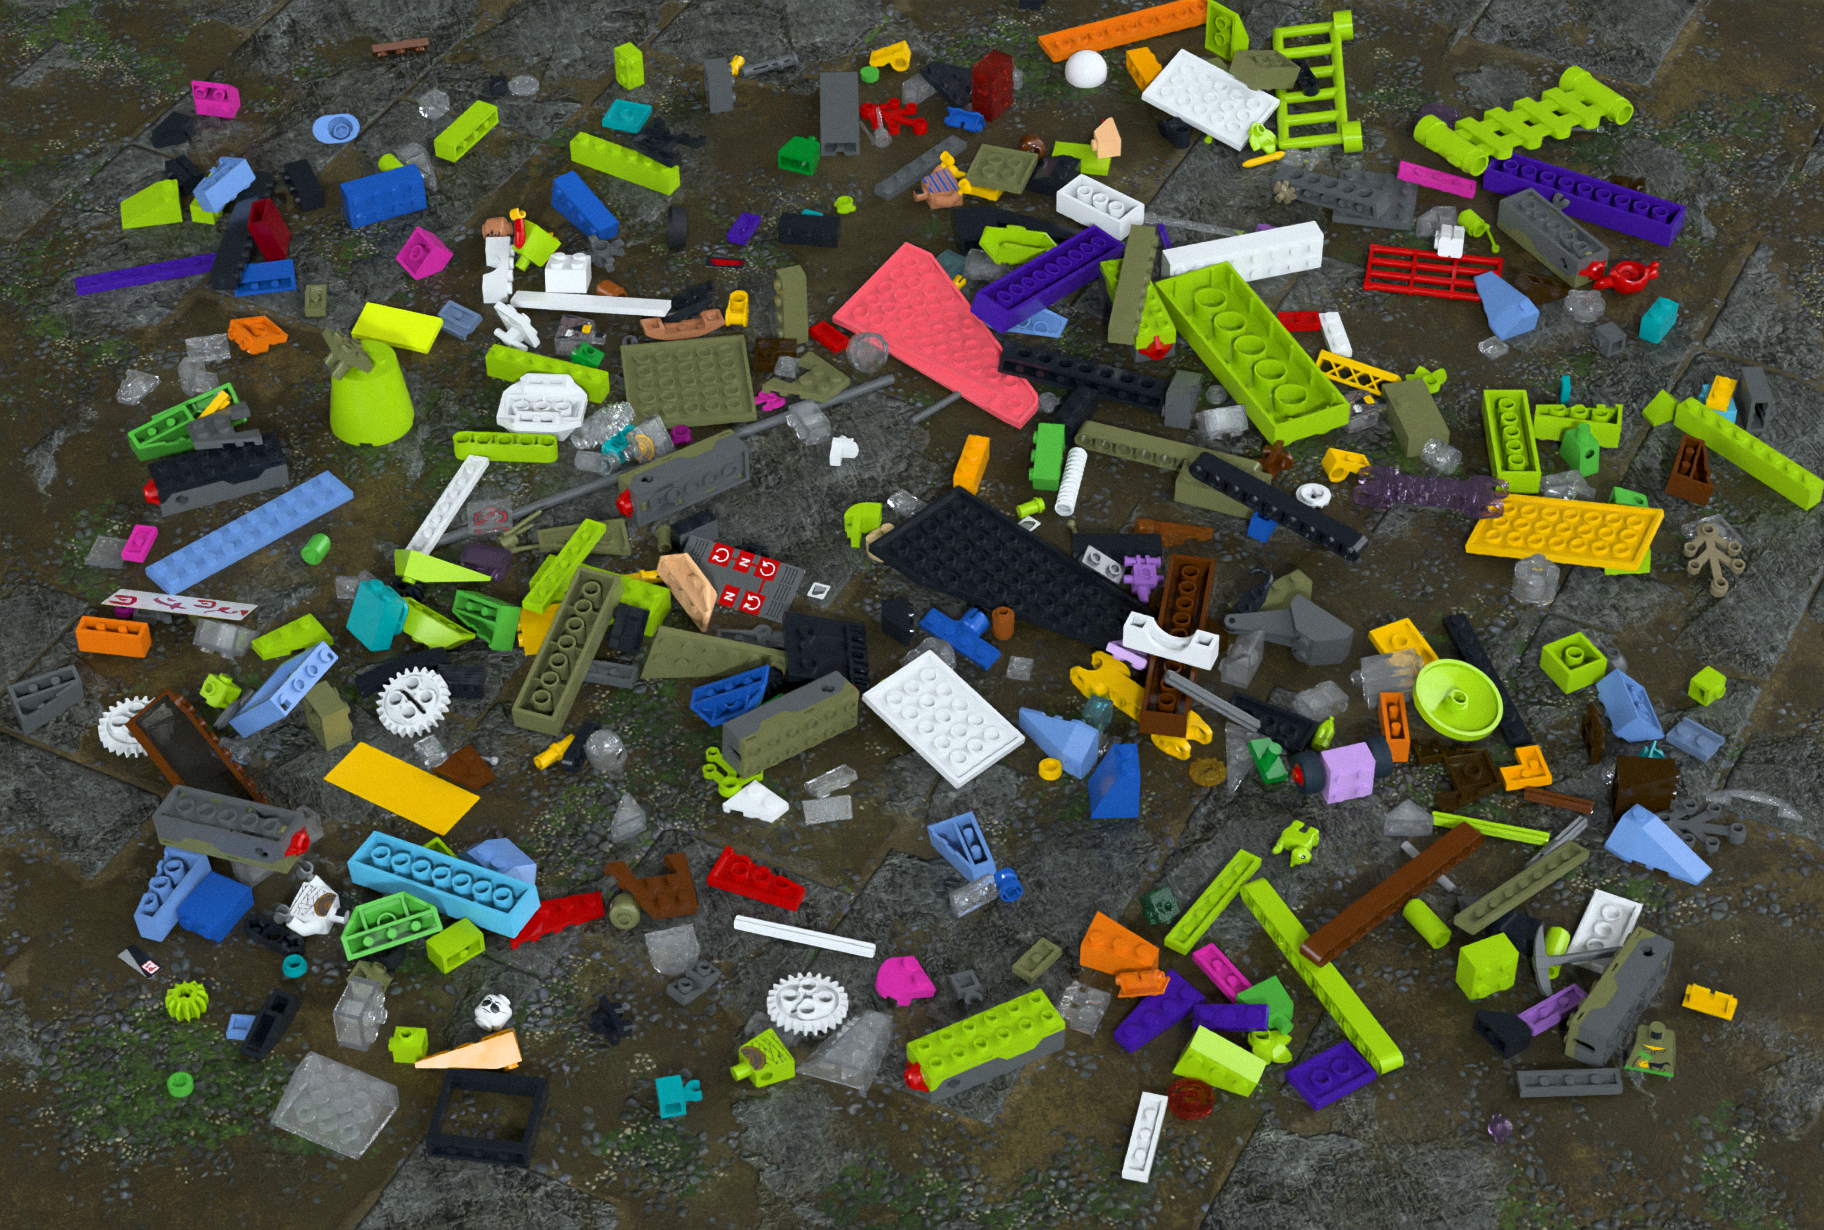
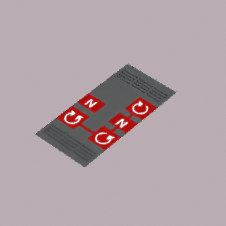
M690 535L683 553L689 554L715 589L717 594L715 603L782 623L784 611L788 612L805 573V569L694 535Z

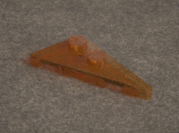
M1138 518L1134 534H1161L1162 547H1170L1184 544L1186 539L1197 538V541H1203L1213 538L1214 529Z

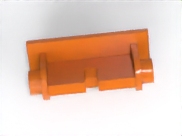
M1159 969L1141 971V979H1139L1137 972H1122L1115 979L1116 984L1121 986L1118 998L1164 994L1170 976L1165 977V973Z

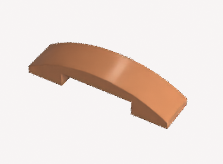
M719 309L702 311L699 313V318L682 320L677 323H662L660 317L640 320V325L645 335L660 340H685L699 337L725 324Z

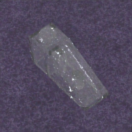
M414 141L396 150L397 159L404 166L415 163L423 175L424 185L434 192L437 191L436 175L427 149Z

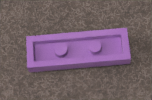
M1574 983L1522 1012L1517 1017L1529 1025L1532 1030L1531 1035L1534 1037L1568 1018L1573 1012L1576 1013L1582 998L1589 995Z

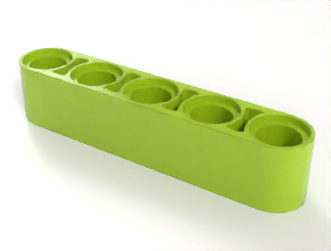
M460 431L453 436L455 457L460 460H466L468 455L488 457L489 461L552 463L559 457L557 438L551 434Z

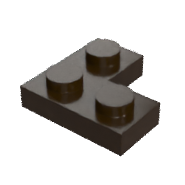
M756 338L754 371H775L776 358L788 359L797 357V339Z

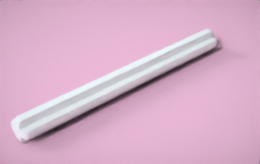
M737 915L734 920V928L746 932L873 958L876 951L874 943L742 915Z

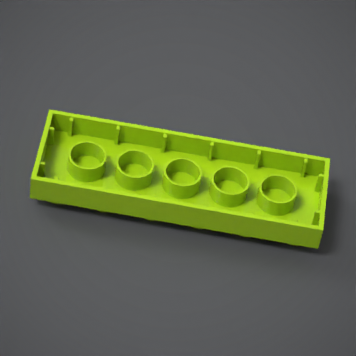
M1228 261L1155 282V289L1175 328L1272 446L1275 445L1277 440H1284L1283 446H1287L1293 441L1315 434H1325L1331 429L1348 424L1350 403Z

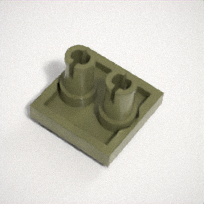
M326 328L323 331L322 336L331 349L323 361H325L326 365L333 368L330 373L334 378L341 381L351 367L358 368L366 373L371 371L373 366L369 360L370 357L362 349V343L353 337L350 339L339 330L333 331Z

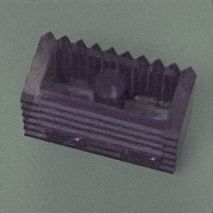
M468 542L465 551L460 556L461 567L490 576L491 580L495 579L500 582L504 580L512 565L510 550L503 547L486 546L483 543Z

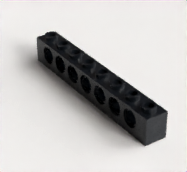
M1009 341L1005 342L998 367V372L1072 391L1080 384L1098 390V397L1160 413L1162 412L1169 381Z

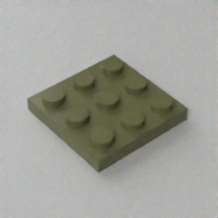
M982 144L965 178L973 186L1022 194L1038 162V154Z

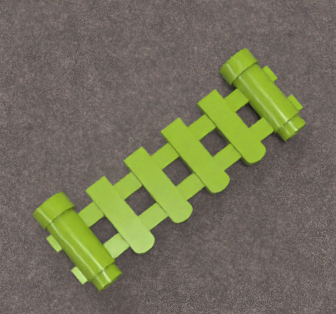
M1575 65L1569 67L1563 73L1559 81V88L1555 87L1542 92V101L1540 102L1526 97L1514 101L1513 111L1511 112L1497 107L1485 111L1484 121L1478 122L1472 117L1461 119L1455 122V131L1450 129L1438 117L1427 115L1416 125L1414 139L1425 148L1445 158L1455 167L1473 176H1478L1487 168L1488 156L1490 155L1498 160H1505L1512 157L1513 147L1521 145L1530 150L1541 147L1544 136L1551 135L1556 139H1566L1571 134L1572 126L1580 125L1585 129H1594L1599 126L1601 116L1611 122L1623 125L1631 118L1634 108L1630 101L1594 79L1589 72ZM1557 110L1563 115L1558 117L1552 112ZM1528 120L1534 125L1529 127L1523 122ZM1499 130L1505 135L1500 137L1494 132Z

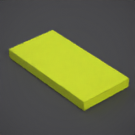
M367 302L351 335L353 338L361 340H376L389 346L428 354L443 325V319Z

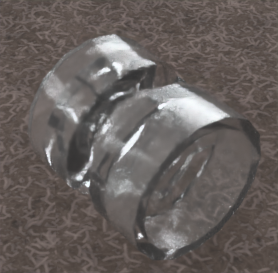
M1437 437L1431 438L1421 452V460L1429 466L1435 467L1436 470L1444 475L1452 474L1459 466L1462 458L1461 451L1453 446H1447L1446 442Z

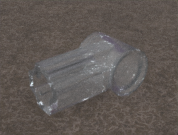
M579 450L575 457V466L577 470L598 472L600 475L607 476L619 469L621 458L615 452L598 453ZM606 460L610 463L611 467L607 466Z

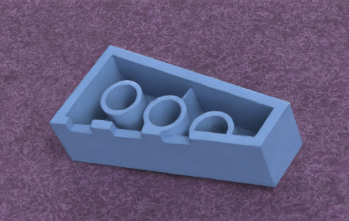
M171 846L165 847V856L163 860H159L157 865L158 871L155 877L151 878L149 882L150 888L147 893H144L134 914L141 937L159 942L164 940L179 921L177 908L212 871L207 855Z

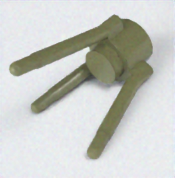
M537 510L511 529L503 532L502 535L496 537L498 547L502 553L509 551L512 555L516 552L539 548V544L516 547V545L519 544L517 536L533 527L532 523L527 526L524 525L541 514V510Z

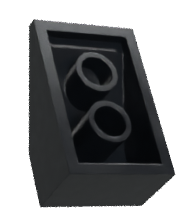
M1066 155L1038 159L1024 190L1057 198V191L1081 174V159Z

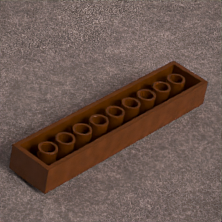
M1171 554L1157 623L1164 632L1174 637L1184 638L1193 635L1197 629L1205 631L1215 579L1216 559ZM1151 654L1140 711L1139 733L1186 738L1193 698L1165 683L1163 676L1168 670H1172L1196 684L1199 667Z

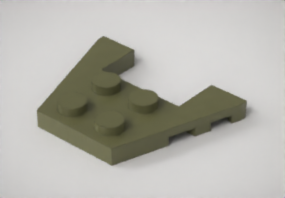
M809 351L799 359V366L810 371L800 376L793 383L773 377L762 385V393L770 394V391L780 392V396L788 397L790 394L800 395V399L826 403L850 385V378Z

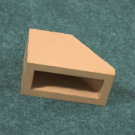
M1112 117L1108 118L1094 131V139H1091V149L1095 151L1097 158L1121 156V138Z

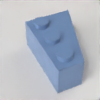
M223 156L219 158L220 164L217 168L212 167L210 169L212 174L208 179L204 177L193 190L203 211L213 213L221 211L226 203L234 200L239 192L247 189L250 183L256 179L246 159Z
M972 811L927 826L931 845L975 888L993 882V876L997 872L995 862Z

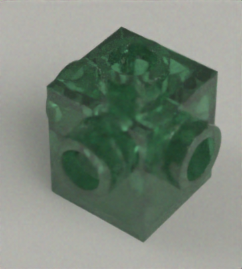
M1169 886L1156 887L1138 897L1143 908L1142 913L1150 924L1160 923L1161 926L1167 925L1174 921L1173 916L1180 913L1178 900L1172 894Z

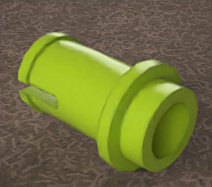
M1034 497L1032 501L1016 506V512L1020 519L1034 513L1040 514L1042 510H1045V504L1041 497Z

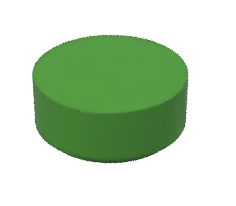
M873 66L864 67L860 71V78L867 83L876 82L879 79V70Z
M177 1072L171 1075L167 1081L169 1093L174 1097L189 1095L194 1089L192 1076L186 1072Z

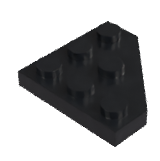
M935 61L920 68L919 74L953 108L958 107L962 109L995 91L998 86L985 72Z

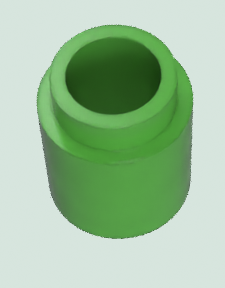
M322 533L313 535L301 550L302 558L309 564H319L330 550V539Z

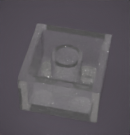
M352 975L333 1011L339 1046L367 1052L370 1044L375 1042L378 1029L381 1024L385 1023L387 1018V1010L384 1006L385 994L382 993L381 982Z

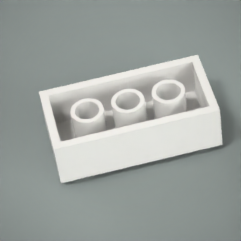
M1080 174L1057 191V212L1087 227L1095 224L1117 240L1121 241L1129 235L1131 224L1142 225L1144 223L1143 203L1083 174Z

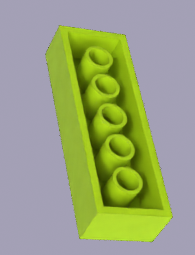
M1483 390L1481 413L1494 491L1508 494H1538L1541 469L1526 390Z
M548 555L530 580V591L557 556ZM581 563L580 567L621 576L624 592L619 602L650 610L644 635L652 637L658 625H661L671 610L670 589ZM574 574L551 604L562 602ZM612 617V619H611V621H610V623H609V625H612V626H613L614 620H615V619H613V617Z

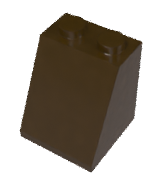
M1617 755L1611 787L1613 823H1618L1621 817L1636 804L1641 805L1652 813L1670 809L1671 800L1676 799L1677 788L1674 785L1679 783L1680 769H1676L1675 759Z

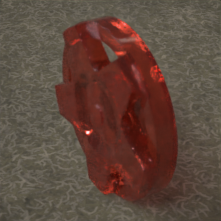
M1193 1078L1181 1079L1173 1083L1167 1092V1105L1171 1112L1178 1116L1179 1119L1187 1121L1207 1117L1214 1108L1215 1094L1212 1088L1201 1080ZM1192 1085L1198 1086L1201 1089L1196 1090L1193 1088ZM1180 1087V1093L1172 1094L1177 1088ZM1210 1098L1211 1101L1208 1105L1205 1101H1207Z

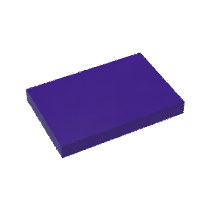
M1344 1040L1286 1071L1285 1078L1308 1104L1317 1111L1377 1079V1072L1347 1040Z

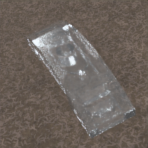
M1728 788L1707 793L1706 796L1707 801L1730 805L1731 796L1778 806L1777 816L1802 821V814L1795 807L1783 799L1763 791L1747 788Z

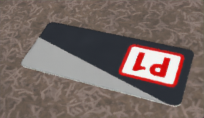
M131 945L118 955V957L148 979L163 969V966L134 945Z

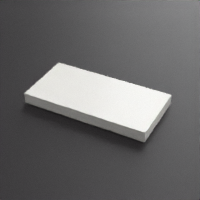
M1596 889L1566 954L1617 946L1624 947L1625 938L1629 933H1632L1643 904ZM1613 957L1571 964L1602 974L1604 967L1607 964L1611 965Z

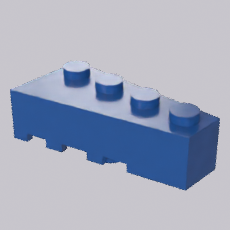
M574 171L553 179L551 206L587 236L595 234L598 240H608L617 236L619 222Z

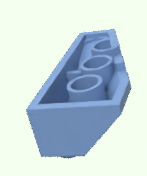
M1492 271L1474 277L1479 298L1482 299L1484 305V313L1488 317V325L1500 341L1535 329L1540 312L1528 297Z
M1045 308L1007 332L1060 338L1068 319ZM984 322L986 326L993 329V327Z

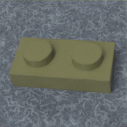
M306 285L305 316H326L327 285Z
M1042 937L1012 965V973L1032 984L1062 955V948Z

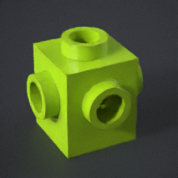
M209 674L199 694L207 699L206 703L210 706L227 708L234 700L238 699L242 689L232 683L233 679L226 674Z

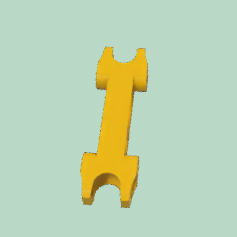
M1096 651L1092 654L1091 662L1095 670H1086L1080 666H1074L1070 669L1072 683L1084 696L1094 702L1103 697L1140 723V711L1145 689L1130 679V671L1123 662L1102 651ZM1191 710L1186 738L1151 734V739L1165 753L1180 760H1186L1190 757L1191 750L1186 740L1191 739L1201 744H1208L1212 741L1213 732L1201 717Z

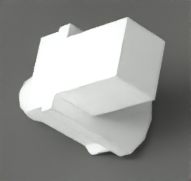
M844 435L838 438L833 437L830 466H841L842 457L855 458L858 455L859 448L853 442V438L848 439Z

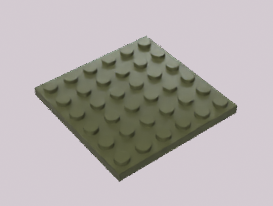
M744 334L620 346L629 425H634L643 432L644 428L647 430L646 426L652 431L654 425L655 430L673 429L678 425L695 427L757 421Z

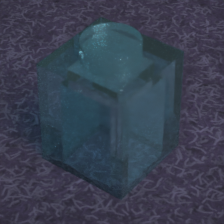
M1091 695L1082 711L1081 721L1099 730V734L1103 735L1113 717V700Z

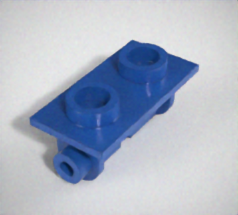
M947 107L949 116H946L944 119V123L947 126L960 129L962 123H965L963 129L974 133L981 132L983 126L986 127L984 117L980 113L964 111L958 107Z

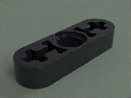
M1303 59L1292 60L1301 68L1295 83L1303 95L1308 97L1317 95L1320 92L1319 82Z
M586 720L563 755V771L578 773L601 736L602 726L599 721Z
M258 915L250 916L244 921L245 935L250 940L284 957L293 954L300 956L305 954L304 939L301 936ZM273 934H278L281 936L277 940L268 939L269 936Z

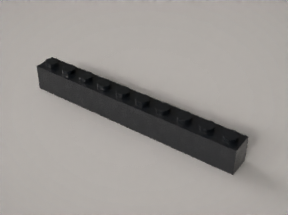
M253 172L256 179L250 183L247 189L239 193L210 271L212 290H237L239 283L243 281V272L247 270V261H250V253L254 250L255 241L247 228L251 203L268 197L272 200V192L276 189L275 179H272L271 172Z

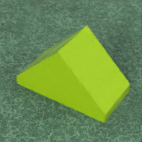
M1662 389L1645 407L1642 415L1654 427L1674 420L1677 405L1681 402Z

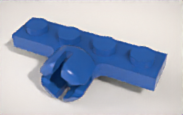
M932 608L919 622L921 629L985 671L1001 656L998 649L980 638L988 629L990 623L981 611L975 614L978 611L976 608L969 609L957 621Z

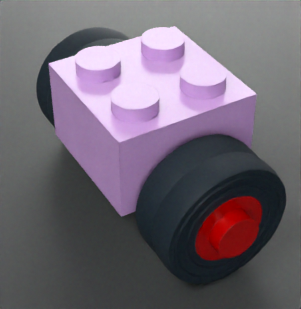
M1376 735L1364 738L1357 744L1322 751L1320 759L1313 750L1296 753L1292 756L1291 760L1292 777L1298 791L1302 795L1321 791L1327 804L1364 797L1372 794L1374 779L1387 777L1392 774L1393 760L1391 750L1384 736Z

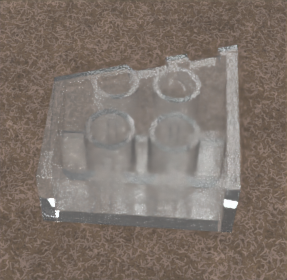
M866 1010L846 1019L796 1068V1072L868 1091L892 1039L893 1016L873 1010Z

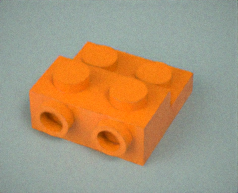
M266 316L233 319L230 321L227 332L230 340H235L242 350H247L250 354L268 352L269 344L277 345V343L287 342L288 334Z

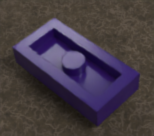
M742 212L727 233V241L745 246L761 224V216Z

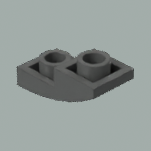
M703 959L686 968L684 977L667 985L666 993L684 1006L706 991L721 976V971Z

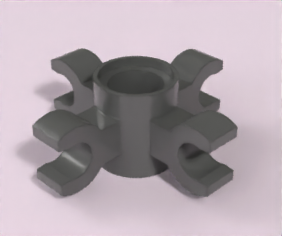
M595 234L587 236V239L590 241V244H588L590 251H580L578 253L591 255V263L593 262L598 267H604L607 273L615 271V267L612 264L615 260L612 256H622L625 254L621 247L625 245L622 239H617L612 244H609L606 240H598Z

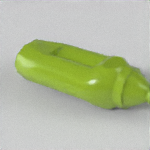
M1330 716L1328 720L1319 725L1312 740L1313 749L1325 751L1329 747L1335 733L1333 716Z

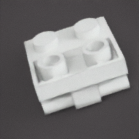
M501 301L494 306L508 330L504 332L497 328L494 331V335L502 339L505 345L510 348L527 351L528 347L521 343L522 341L534 348L541 343L537 337L538 332L530 325L531 320L524 313H517L513 306L510 304L505 305Z

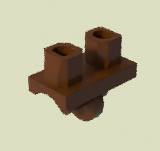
M1277 440L1274 446L1265 445L1262 452L1263 458L1257 459L1262 465V472L1272 474L1271 481H1274L1279 470H1289L1294 464L1291 454L1283 452L1284 440Z

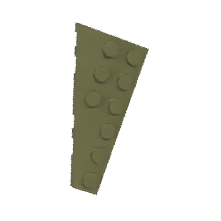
M658 625L640 671V679L734 676L750 671V669H756L758 665L760 667L768 665L770 669L776 667L777 671L783 675L786 672L785 653L782 650Z

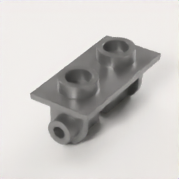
M1088 545L1085 554H1082L1078 560L1081 563V567L1097 572L1098 576L1115 585H1119L1126 569L1090 545Z

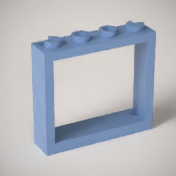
M322 641L285 661L228 722L243 738H246L284 718L339 657ZM284 703L288 708L284 710L280 705Z

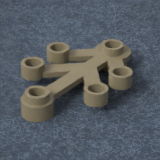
M1703 523L1697 527V537L1692 542L1685 543L1683 554L1687 557L1695 556L1697 549L1702 544H1705L1706 550L1696 560H1690L1686 569L1688 573L1696 575L1709 560L1713 577L1709 592L1715 597H1723L1728 591L1729 584L1722 577L1719 561L1729 567L1735 574H1741L1744 571L1745 562L1741 559L1733 560L1718 550L1715 544L1725 549L1730 556L1739 555L1741 545L1736 541L1728 542L1719 536V531L1714 525Z

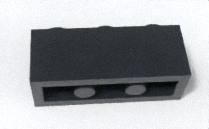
M307 159L284 164L285 172L282 173V178L288 186L290 195H293L295 205L299 206L303 213L325 207L323 190Z
M782 212L778 224V243L838 248L841 237V218Z
M1079 384L1051 420V424L1065 425L1066 446H1071L1081 424L1084 421H1089L1097 411L1098 390Z

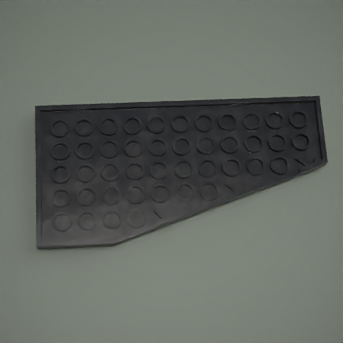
M959 485L869 544L868 552L918 585L993 611L998 607H1008L1014 611V618L1104 650H1106L1109 642L1123 640V626L1131 611L1151 616L1157 621L1158 614L1091 570L1081 567L1080 563Z

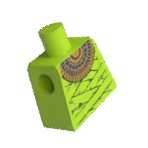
M772 1028L739 1048V1064L732 1066L730 1070L735 1081L749 1077L755 1087H762L795 1077V1061Z

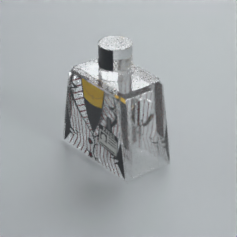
M563 314L555 336L556 355H571L575 347L579 349L582 342L593 346V344L604 345L606 334L605 332H596L595 322L591 319Z
M1367 390L1340 392L1350 403L1349 422L1343 425L1348 434L1376 425L1379 412L1387 410L1386 400L1384 398L1374 400Z

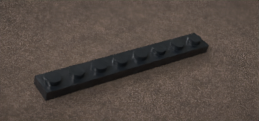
M1465 614L1443 617L1442 624L1461 660L1482 671L1498 689L1502 698L1503 714L1497 727L1508 747L1513 748L1531 744L1532 736Z

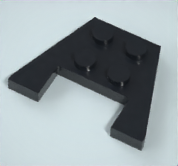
M645 127L628 139L627 147L672 168L679 163L680 155L669 151L678 144L699 149L706 144V136L699 135V138L689 137V133L682 132L679 135L670 134V130Z

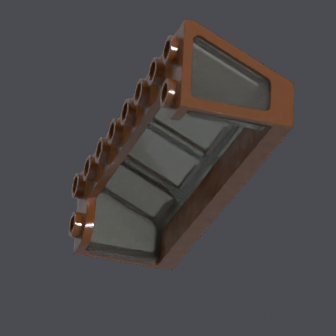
M169 688L165 689L124 724L173 787L178 784L270 805V801L261 791L259 793L255 791L256 783L249 776L246 778L243 776L245 772L243 767L237 761L233 763L230 760L233 755L225 746L221 748L218 745L221 740L213 731L209 733L206 730L209 725L201 716L197 718L194 715L197 710L179 692L174 694Z

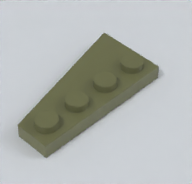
M624 518L598 521L606 524V532L589 554L631 555ZM581 524L537 530L540 552L560 553Z

